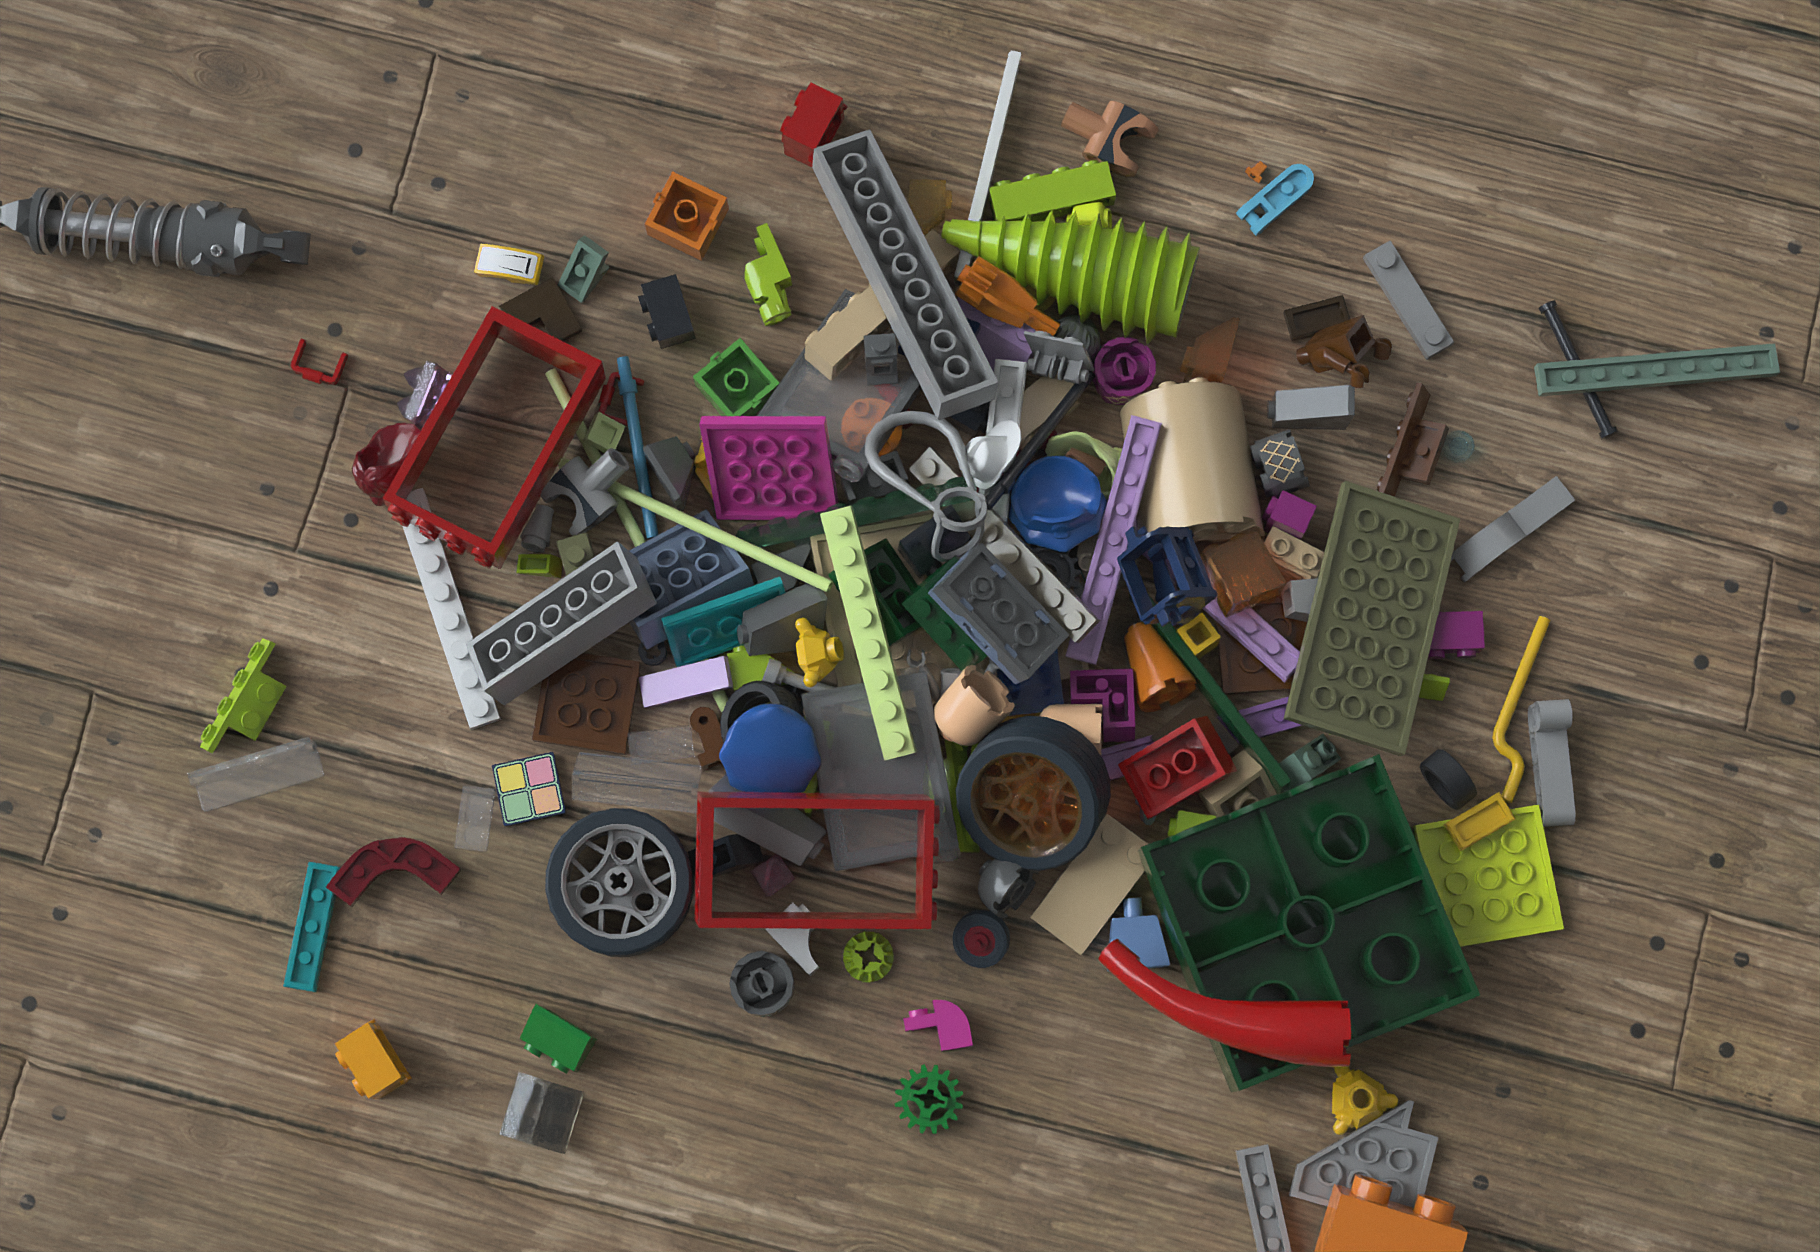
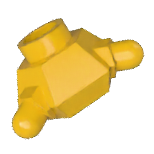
M802 617L795 622V627L800 633L799 640L796 642L799 666L805 673L803 682L805 686L812 688L817 682H820L828 675L839 661H843L844 647L838 636L831 637L828 632L816 628L806 618Z
M1334 1067L1338 1077L1336 1082L1333 1083L1332 1113L1336 1115L1334 1118L1337 1119L1333 1125V1131L1337 1135L1345 1134L1349 1127L1351 1129L1353 1127L1358 1129L1382 1116L1386 1108L1397 1106L1398 1098L1396 1095L1387 1093L1384 1090V1085L1359 1069L1354 1071V1069L1350 1070L1349 1067Z

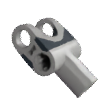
M613 448L608 449L590 468L580 456H577L567 462L550 479L542 490L540 497L545 503H550L561 494L569 496L575 503L577 511L569 533L575 536L588 532L604 521L617 508V501L607 489L629 469L628 461L620 452Z

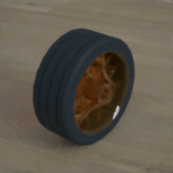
M1023 716L1009 719L993 729L979 742L959 774L956 788L957 809L962 824L972 840L984 852L999 861L1012 862L1021 866L1022 869L1037 871L1058 868L1073 861L1087 848L1104 819L1111 798L1110 777L1105 762L1096 747L1081 732L1066 723L1040 716ZM1019 755L1024 764L1014 765L1012 756ZM1046 768L1054 770L1057 775H1053L1052 772ZM998 784L1004 785L1007 790L1001 789ZM1064 795L1077 799L1078 805L1065 804ZM1042 818L1048 819L1052 824L1044 822Z

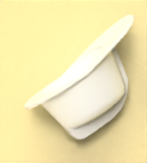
M1012 420L998 423L987 436L975 437L965 446L973 481L980 489H990L993 487L1019 450L1022 439L1021 429Z

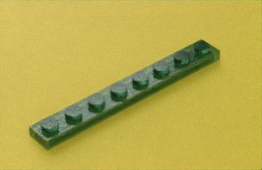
M954 477L946 481L945 484L934 486L932 483L921 485L916 488V491L932 502L946 489L968 486L964 477ZM972 477L975 490H977L974 477ZM900 490L893 491L883 498L874 499V497H866L858 500L856 504L848 505L853 506L858 526L931 510ZM955 496L945 500L940 507L972 501L973 499L965 496ZM840 503L828 507L826 511L815 513L814 510H808L800 513L795 518L777 517L770 520L768 524L759 526L755 523L747 524L739 528L735 536L761 548L824 534L825 531L820 514L847 506Z

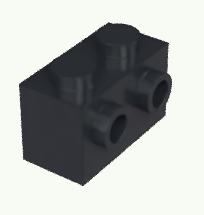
M676 274L641 284L643 295H639L638 299L643 314L649 312L652 323L647 324L652 342L658 340L660 348L664 349L696 339Z

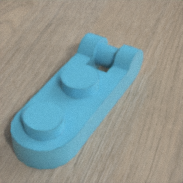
M1303 164L1291 165L1246 202L1236 212V215L1242 221L1245 219L1251 226L1250 230L1253 234L1258 236L1273 221L1308 193L1314 181L1311 169ZM1259 206L1266 213L1261 218L1254 212Z

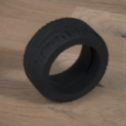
M752 681L744 684L732 694L722 712L720 732L723 743L734 721L747 710L771 701L772 704L790 707L804 717L800 701L788 689L768 681Z

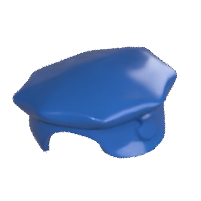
M1048 456L1031 463L1017 478L1011 491V505L1008 517L1026 543L1059 552H1067L1099 532L1107 500L1101 491L1097 476L1084 464L1066 456Z
M780 704L758 705L739 716L729 728L719 753V758L725 768L730 785L742 792L802 793L806 790L813 775L821 766V757L812 727L798 712Z

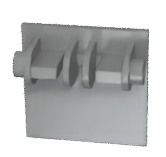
M1024 331V336L1034 355V359L1029 358L1027 362V370L1032 371L1033 375L1048 377L1049 374V377L1054 379L1058 371V380L1064 379L1076 384L1088 381L1089 371H1094V367L1084 343L1073 337L1056 338L1044 331H1035V333Z

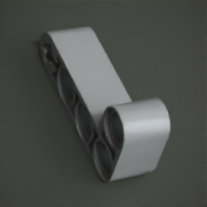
M1569 699L1536 701L1528 707V726L1537 805L1539 804L1543 827L1574 825L1575 802L1567 729L1572 725V708Z

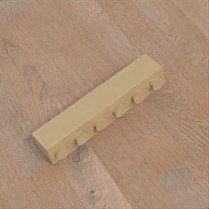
M932 229L925 238L946 278L957 267L959 251L951 244L946 243V240L942 239ZM870 283L869 287L862 293L857 292L851 297L847 307L841 312H834L827 320L826 325L820 331H813L805 341V359L830 381L835 379L864 352L865 335L884 334L891 328Z

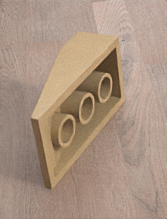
M1106 814L1087 848L1069 863L1030 919L1076 953L1082 955L1145 871L1138 850L1148 843Z

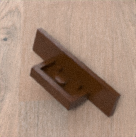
M1416 383L1414 392H1411L1407 398V411L1404 420H1401L1398 424L1396 443L1394 448H1391L1388 452L1385 474L1380 477L1377 484V491L1394 497L1401 479L1430 485L1449 431L1446 424L1422 420L1431 396L1422 383Z

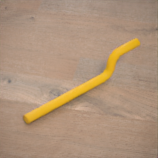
M1543 616L1538 617L1492 736L1497 751L1512 763V770L1502 793V797L1507 803L1513 802L1524 773L1525 765L1521 754L1507 744L1505 734L1551 621Z

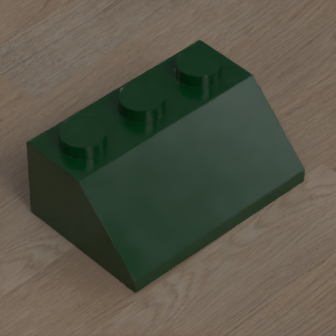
M887 538L864 549L890 648L922 626L902 605V602L911 590L917 586V583ZM833 570L828 576L840 592L835 570Z
M954 555L912 589L902 602V605L956 666L963 671L967 666H976L987 655L928 594L935 584L957 563L959 557Z

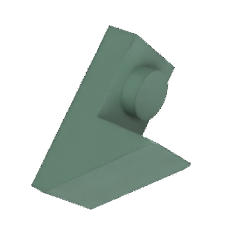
M584 235L578 239L557 286L579 302H584L608 271L609 266L605 264V260L609 252Z

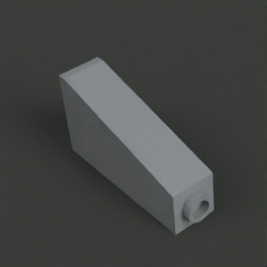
M727 774L709 790V792H742L730 785ZM714 808V822L799 866L809 857L814 860L824 847V844L820 841L827 830L797 808Z

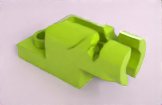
M765 223L756 227L757 238L753 239L759 255L765 254V256L745 265L744 280L755 304L762 305L759 308L760 315L765 326L768 327L780 323L792 315L785 288L792 286V280L768 224Z

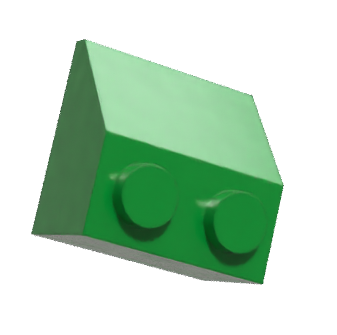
M535 1004L520 1036V1039L526 1042L524 1049L539 1058L542 1053L553 1058L551 1065L566 1074L570 1069L574 1072L579 1071L597 1041L595 1037L538 1004Z

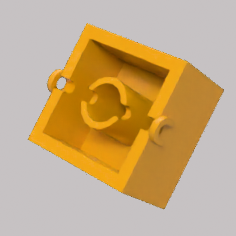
M373 1019L336 1042L335 1045L339 1051L335 1055L345 1070L349 1068L355 1076L352 1083L360 1096L366 1095L368 1099L380 1100L410 1081L412 1077L381 1027L375 1024L376 1021Z

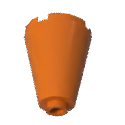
M1138 622L1130 626L1124 639L1130 669H1133L1137 704L1141 711L1154 712L1162 710L1159 704L1169 701L1172 706L1194 692L1196 689L1194 684H1197L1195 677L1152 624H1144V622Z

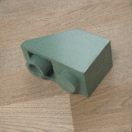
M1321 734L1279 763L1291 778L1289 788L1284 792L1313 780L1341 760L1335 746L1324 734Z

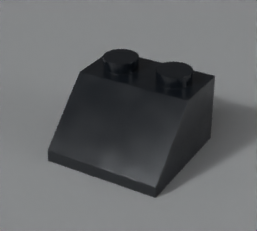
M952 504L942 510L947 519L963 523ZM934 517L900 540L897 548L919 579L924 575L929 577L942 566V561H938L933 557L931 549L937 527ZM944 528L939 545V553L946 554L966 545L971 540L968 531L958 532Z

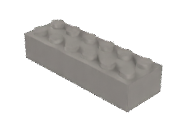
M617 541L475 637L466 646L483 691L505 706L657 604L637 557Z

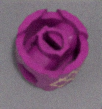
M1118 337L1108 341L1097 354L1093 366V373L1095 374L1093 384L1097 393L1106 403L1125 405L1135 397L1149 392L1156 373V361L1152 351L1146 345L1144 346L1142 343H1139V340L1132 337Z

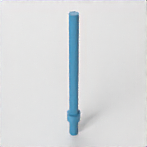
M623 356L617 358L620 376L618 389L619 395L623 396L638 490L640 493L652 498L635 394L638 393L636 380L632 379L629 357ZM641 507L646 538L652 539L659 535L655 513Z

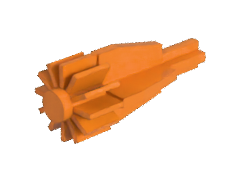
M980 256L977 257L971 267L966 264L956 279L961 284L954 295L988 317L1021 328L1025 323L1036 331H1044L1052 336L1055 335L1060 326V323L1035 308L1038 301L1014 277Z

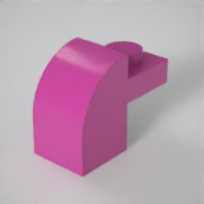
M932 1000L934 1013L928 1014L927 1008L909 1011V1017L903 1018L905 1032L937 1027L941 1052L973 1046L970 1025L966 1015L957 1005L949 1001Z

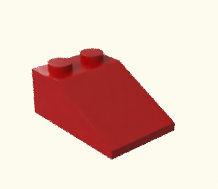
M1208 716L1192 719L1118 764L1148 820L1212 787L1238 771Z

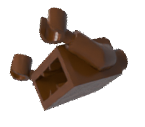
M1364 315L1318 331L1306 343L1305 347L1297 349L1296 356L1301 366L1312 363L1314 371L1317 373L1333 369L1342 374L1349 373L1351 374L1350 385L1355 388H1363L1364 382H1369V368L1362 364L1354 366L1352 364L1358 363L1371 347H1375L1373 355L1375 358L1388 360L1391 355L1392 343L1387 338L1374 339Z

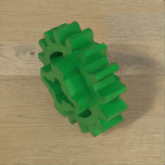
M923 1064L919 1074L910 1069L911 1079L909 1081L905 1078L900 1079V1082L905 1086L904 1089L895 1090V1094L902 1096V1101L894 1103L895 1107H903L904 1109L899 1118L904 1119L908 1117L910 1119L908 1128L910 1129L915 1124L920 1125L919 1132L921 1134L924 1133L926 1127H930L932 1133L936 1134L937 1125L940 1124L944 1129H948L949 1126L946 1120L950 1118L957 1121L958 1117L953 1111L954 1109L963 1108L962 1104L956 1102V1098L963 1095V1091L954 1090V1087L959 1082L958 1079L949 1081L947 1078L950 1071L946 1070L941 1075L938 1073V1065H934L932 1072H927V1068ZM928 1077L926 1086L920 1090L910 1089L916 1081ZM939 1080L948 1088L950 1098L941 1095L937 1088ZM928 1090L934 1091L933 1096L938 1098V1100L944 1101V1104H932L930 1109L924 1107V1102L920 1098L913 1097V1095H926ZM907 1100L916 1102L921 1110L919 1119L910 1111ZM938 1108L948 1109L944 1116L930 1121L932 1112Z

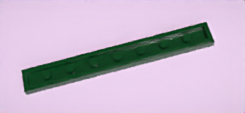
M1148 594V596H1149V598H1150V601H1151V603H1152V606L1154 607V606L1156 605V603L1153 601V599H1152V598L1150 597V595ZM1130 595L1129 599H1130V601H1131V602L1133 603V605H1134V602H1133L1132 597H1131V595ZM1160 622L1152 624L1195 677L1196 687L1239 743L1263 767L1276 791L1282 793L1287 790L1291 778L1197 656L1193 654L1176 632L1177 630L1170 622L1163 627Z

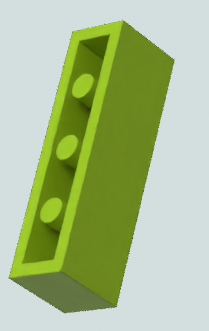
M1098 160L1085 162L1079 168L1060 167L1048 175L1040 176L1039 173H1034L1023 177L1021 181L1011 183L1010 180H1002L996 182L993 187H989L988 198L994 221H1001L1003 216L1006 221H1022L1026 213L1029 212L1031 222L1044 221L1051 210H1053L1054 217L1057 218L1072 214L1073 207L1080 204L1098 201L1102 202L1105 207L1114 205L1116 192L1108 161L1099 163Z

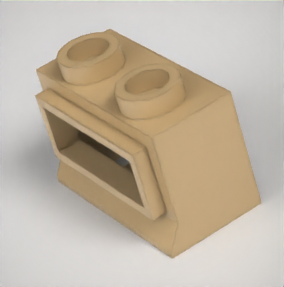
M1273 526L1255 561L1292 580L1315 579L1320 572L1324 552Z

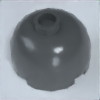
M997 859L993 861L987 860L979 870L981 877L978 881V895L989 911L1000 918H1006L1008 915L1005 911L1010 907L1016 911L1028 898L1036 884V881L1032 879L1033 874L1039 875V871L1025 870L1012 862L999 861Z

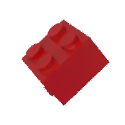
M810 82L806 91L802 89L799 92L794 106L797 108L792 117L786 116L780 132H782L781 142H783L784 154L812 167L814 148L833 141L844 120V110H847L848 107L843 103L842 97Z

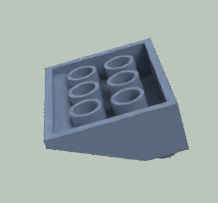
M707 509L693 516L720 529ZM678 524L629 550L637 557L657 604L629 623L648 650L667 639L661 618L754 586L750 570L736 550Z

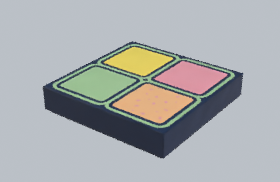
M554 752L492 765L504 827L567 814Z

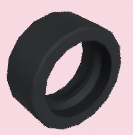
M1438 749L1420 763L1421 773L1429 786L1452 809L1460 810L1476 797L1478 792L1471 777L1458 761L1446 751Z

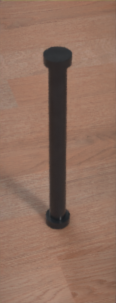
M1553 300L1540 306L1538 309L1541 314H1545L1566 360H1580L1556 310V307H1558L1556 301ZM1583 393L1600 428L1599 436L1601 440L1616 434L1618 429L1616 426H1612L1597 393Z

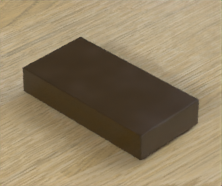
M1343 295L1286 309L1283 312L1291 341L1314 336L1322 329L1350 320Z

